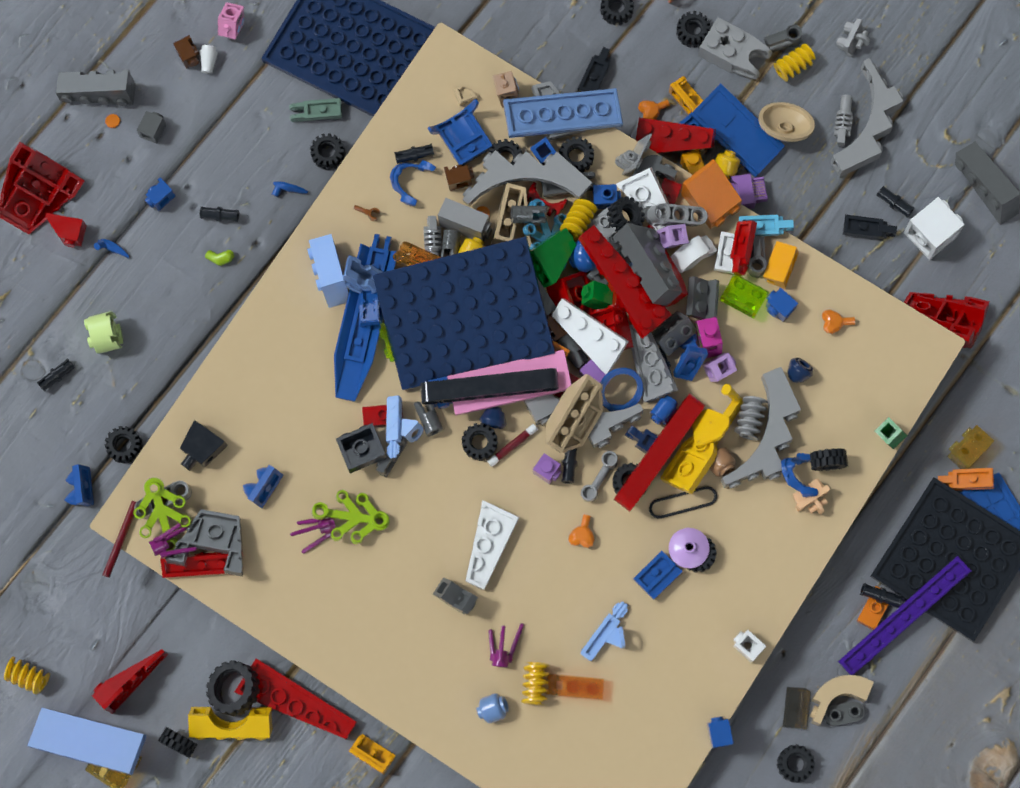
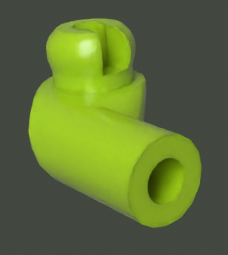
M208 250L205 258L216 265L222 266L232 261L234 253L231 250H226L216 254Z

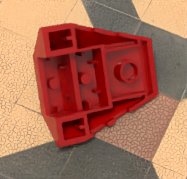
M19 142L9 158L0 195V218L23 232L30 234L47 220L45 217L46 213L52 214L55 211L57 212L69 199L74 198L85 180L35 148Z
M909 292L903 303L963 338L965 344L962 348H972L982 330L990 301L965 296L964 300L952 299L953 295H946V298L934 297V294Z

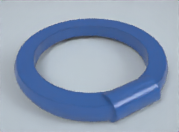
M630 368L614 369L608 372L600 382L603 389L601 390L603 406L609 412L632 407L641 399L643 393L642 379L636 371ZM620 374L632 376L637 385L634 397L623 405L609 403L605 398V388L610 379Z

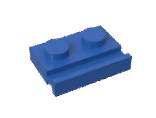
M661 551L633 580L655 600L683 571Z

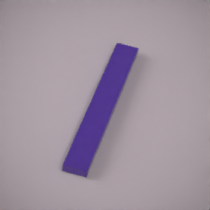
M958 556L955 557L844 655L838 663L849 675H854L970 573L971 570Z

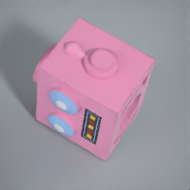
M226 2L218 17V35L236 39L244 25V6Z

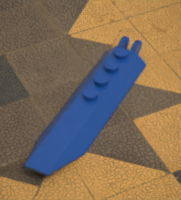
M380 234L374 235L372 247L360 244L357 258L361 260V265H372L383 272L394 270L399 251H389L392 237L387 236L384 249L378 248ZM350 289L334 353L336 398L355 402L373 364L383 314L380 306V325L360 326L359 293Z

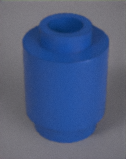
M668 395L661 398L650 412L652 415L651 420L658 425H666L676 412L678 403Z

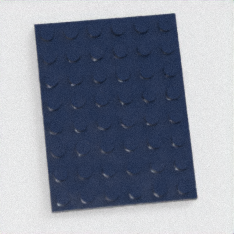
M296 0L261 60L334 98H341L342 102L374 117L431 35L435 26L381 0Z
M526 236L373 275L402 390L418 387L420 383L428 382V380L521 359H534L555 353Z

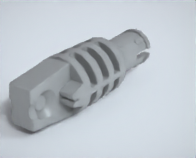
M841 95L840 110L836 113L834 136H838L837 146L845 147L846 137L851 136L853 114L851 112L853 96Z
M428 216L427 226L423 228L424 248L428 254V261L440 258L439 253L442 250L441 226H437L436 216Z

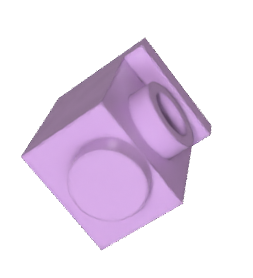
M685 224L671 225L657 230L658 238L664 249L689 243Z
M722 353L702 364L710 382H718L737 371L735 367L736 361L729 353Z

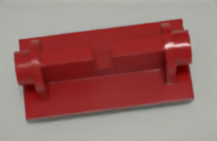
M609 305L608 308L596 309L588 315L605 326L611 327L621 324L623 321L622 314L627 312L625 309L620 308L619 305Z

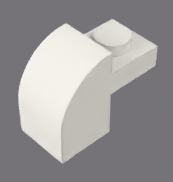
M707 235L703 237L696 236L689 240V243L682 245L671 256V259L679 272L683 273L692 269L702 259L714 255L718 250Z

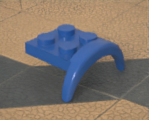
M477 99L473 100L466 108L448 120L428 127L431 134L440 135L458 165H465L487 152L490 147L492 148V143L473 115V112L479 105Z

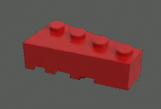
M639 117L636 141L652 134L649 140L651 141L649 149L656 153L713 148L716 129Z

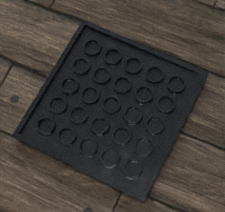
M933 477L870 577L908 600L958 556L971 572L925 612L974 642L1020 569V531Z

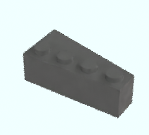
M973 142L956 152L955 165L957 169L964 174L999 225L1018 215L1020 192L979 145Z

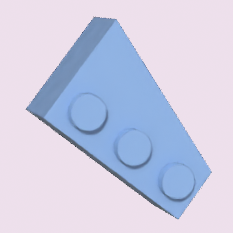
M329 234L309 240L311 248L307 250L310 260L314 259L315 262L311 265L314 275L319 277L316 280L318 290L323 291L329 308L346 303L348 290L345 286L346 281L343 279V272L332 235Z

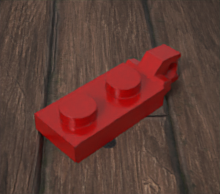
M753 220L737 222L730 259H732L733 263L732 273L738 276L746 275L747 265L750 262L757 222Z

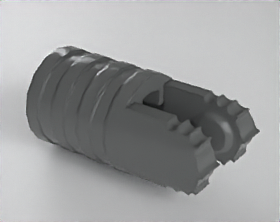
M511 206V223H547V218L533 216V213H545L548 206Z
M444 230L441 258L449 256V253L450 255L458 254L461 232Z
M569 334L563 336L557 342L570 350L567 358L574 364L575 368H581L589 362L583 349Z
M420 401L414 402V407L426 435L432 436L441 432L443 427L433 404L425 405L428 411L425 413Z

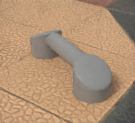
M607 451L602 455L603 467L592 485H585L581 489V496L585 501L592 502L597 499V490L609 470L617 466L618 457L613 451Z

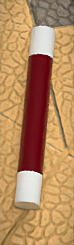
M534 424L529 426L488 459V464L491 467L535 433L538 430Z

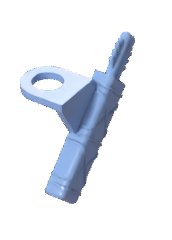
M399 395L387 397L386 442L389 444L387 455L390 459L393 457L397 458V454L400 453V445L397 443L401 442L402 436L409 442H415L423 433V427L417 420L402 418V398ZM418 430V433L411 438L413 432Z
M624 601L616 603V606L612 608L613 614L609 613L604 618V621L583 647L581 655L589 661L594 659L606 642L619 648H625L623 628H617L620 623L618 619L624 617L628 612V609H626L628 605Z

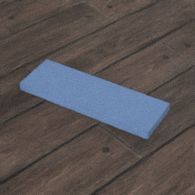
M617 88L503 100L509 138L623 126Z
M41 708L27 746L133 775L147 736Z

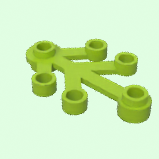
M159 478L148 479L144 484L146 495L140 505L135 508L134 516L137 519H143L146 515V508L152 499L155 508L145 525L140 528V536L142 538L150 537L152 528L158 518L162 532L164 533L169 530L170 526L167 516L178 521L182 527H188L191 523L190 516L181 514L164 505L161 496L172 501L176 508H182L185 505V498L164 489V483ZM157 485L158 490L152 491L150 486ZM181 498L183 503L177 505L175 500ZM138 509L144 511V514L142 516H138L136 514V511ZM186 517L188 518L189 522L187 524H183L181 522V519ZM144 528L149 530L148 535L142 534ZM173 537L169 539L167 543L173 542L175 545L178 542V539L176 537ZM170 548L166 549V551L174 550V548H172V549H170Z
M345 490L337 492L336 500L339 503H343L349 512L328 509L327 505L323 502L316 503L312 508V515L317 520H323L326 517L348 520L339 528L332 530L331 538L334 541H340L343 534L360 522L368 523L360 531H354L351 534V542L360 544L363 537L373 530H385L390 522L389 516L383 511H377L365 493L357 495L356 503L359 506H363L369 515L362 514ZM344 494L346 498L340 499L339 495ZM364 497L366 501L360 502L358 498ZM317 510H322V511H323V514H322V515H318V514L316 513V511H317ZM376 519H381L383 523L377 524ZM339 532L341 536L335 537L333 533ZM359 535L361 539L355 540L353 536Z

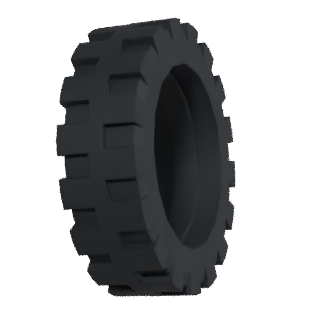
M235 660L223 662L209 676L210 680L206 685V688H208L206 696L209 698L208 702L211 706H214L213 709L230 716L242 715L245 713L244 711H249L252 708L251 705L257 701V694L260 693L258 686L260 685V680L257 679L258 674L256 671H253L252 667ZM239 672L245 680L243 695L235 703L226 704L221 695L223 683L228 676Z

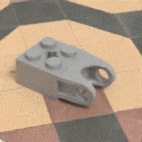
M718 17L700 45L698 56L729 73L733 72L750 79H757L759 71L749 62V59L752 57L769 59L772 51L751 34Z

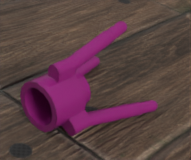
M326 517L323 520L314 518L297 521L298 525L318 523V525L291 532L290 536L320 529L321 534L325 533L324 536L304 548L302 553H306L331 537L332 530L336 528L333 518Z
M178 523L160 536L149 541L154 555L160 554L161 558L168 555L196 551V547L166 551L169 548L167 541L186 531L188 527L180 528L181 524Z
M523 623L520 624L509 655H507L508 651H503L505 625L501 627L499 650H496V652L494 649L493 631L489 630L490 661H492V666L508 668V663H512L513 654L524 626Z

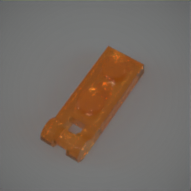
M406 241L402 242L399 247L400 250L396 251L393 255V259L396 262L405 263L409 266L442 258Z
M549 674L547 676L549 684L548 688H546L548 689L546 695L603 700L604 679ZM557 682H563L562 690L556 689Z

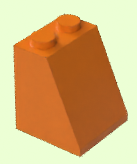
M714 159L683 182L682 197L690 206L702 207L706 210L708 217L705 223L710 229L714 226H721L726 221L725 218L731 214L733 216L741 209L742 199Z

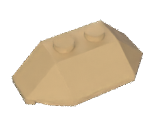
M585 374L565 390L546 423V443L560 453H565L584 445L603 412L601 391L603 389L601 383L589 374Z

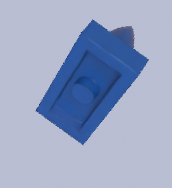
M694 341L690 342L685 352H682L680 360L673 371L674 377L692 381L708 356L707 349L699 347Z
M80 464L72 466L73 471L67 476L66 482L73 485L74 490L66 496L64 501L72 505H94L90 467Z
M270 465L256 470L259 480L257 484L248 483L243 485L244 493L248 497L247 499L260 508L264 507L283 477L281 472Z

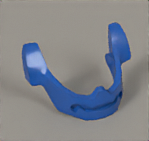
M422 160L420 164L408 162L398 164L391 171L390 180L392 187L402 196L400 201L406 205L415 206L417 200L404 192L400 187L398 177L402 170L407 167H414L422 172L424 170L434 171L436 167L425 160Z
M797 453V457L783 459L781 461L782 474L788 486L799 491L803 497L817 496V489L805 486L793 473V469L796 467L795 464L801 465L805 462H811L810 454Z

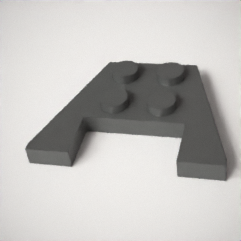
M201 509L186 529L185 535L175 544L174 550L196 547L198 549L228 554L224 567L225 574L242 577L243 559L240 517ZM189 552L168 555L166 562L185 566Z

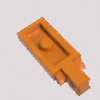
M993 468L954 469L952 472H948V475L938 476L939 481L955 491L994 489Z

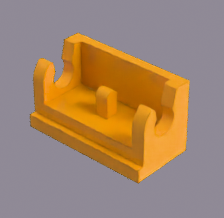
M682 76L670 84L669 93L689 115L703 100L686 80L687 78Z
M776 241L763 278L767 279V283L786 289L799 255L797 247Z
M363 734L358 736L349 750L351 754L383 775L396 757V755Z

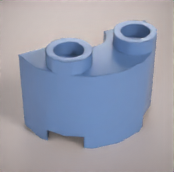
M349 255L343 279L346 281L345 286L357 293H362V290H372L371 293H375L377 291L373 275L383 271L372 265L363 266L361 265V260Z

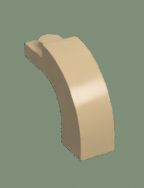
M843 675L829 680L815 693L811 700L818 704V707L814 705L810 717L813 718L811 723L816 726L821 724L829 703L836 697L848 696L864 703L874 682L856 675Z

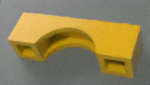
M191 707L188 714L189 738L198 740L205 738H215L217 740L235 738L237 740L255 738L257 740H264L270 738L272 732V707H252L244 719L236 722L222 720L214 713L212 707Z

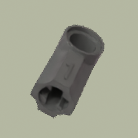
M790 25L786 30L764 37L765 45L770 48L772 53L787 47H796L801 42L802 29L798 25ZM796 34L798 37L791 38L789 35Z
M761 236L754 237L747 269L750 276L755 278L761 277L767 267L764 237ZM758 263L762 266V269L756 270L752 265Z

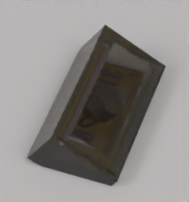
M787 687L783 727L807 730L811 690Z

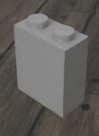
M445 198L438 213L441 227L459 231L462 236L473 239V237H477L482 241L485 238L489 239L492 228H490L491 222L488 214Z

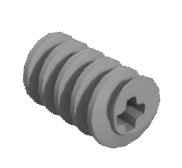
M746 396L743 398L745 404L741 405V410L743 411L739 413L741 419L737 420V425L740 427H736L734 431L743 438L758 441L759 438L754 436V433H760L756 426H762L763 424L758 421V418H764L760 411H766L767 408L762 403H768V401L756 396Z

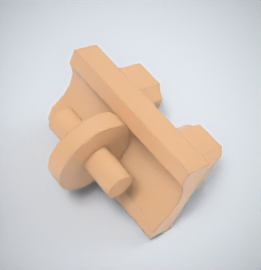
M817 478L808 484L809 487L818 490L817 496L803 497L799 491L793 493L792 496L797 504L795 508L798 512L813 504V506L808 508V511L812 514L817 510L819 514L824 513L823 506L828 502L825 498L821 501H818V499L826 495L831 489L828 485L824 486Z

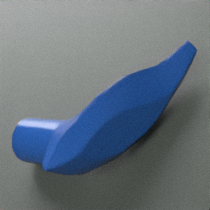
M273 182L275 188L272 195L275 197H279L282 189L287 192L308 193L307 190L290 183Z
M100 239L94 244L96 250L105 248L115 254H120L127 259L129 258V255L119 245L110 240Z

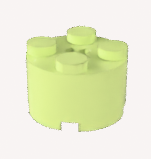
M113 311L84 319L85 328L89 331L90 335L87 338L90 348H94L98 354L122 348L120 344H123V335L120 324H116L114 321L117 317Z

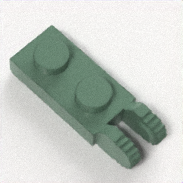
M341 98L309 100L289 105V110L291 111L304 110V113L291 115L290 120L292 122L342 118Z

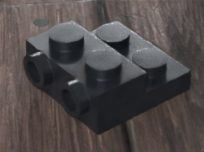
M373 423L363 425L355 431L344 433L336 438L350 474L387 458Z

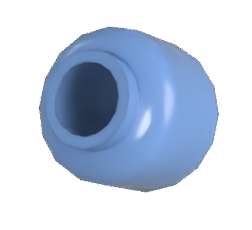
M497 693L481 698L479 707H477L479 718H483L487 723L504 719L506 712L509 711L505 697H501Z

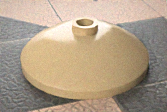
M785 102L766 105L761 109L758 117L761 128L769 136L784 142H798L807 139L812 135L815 127L813 117L805 109Z

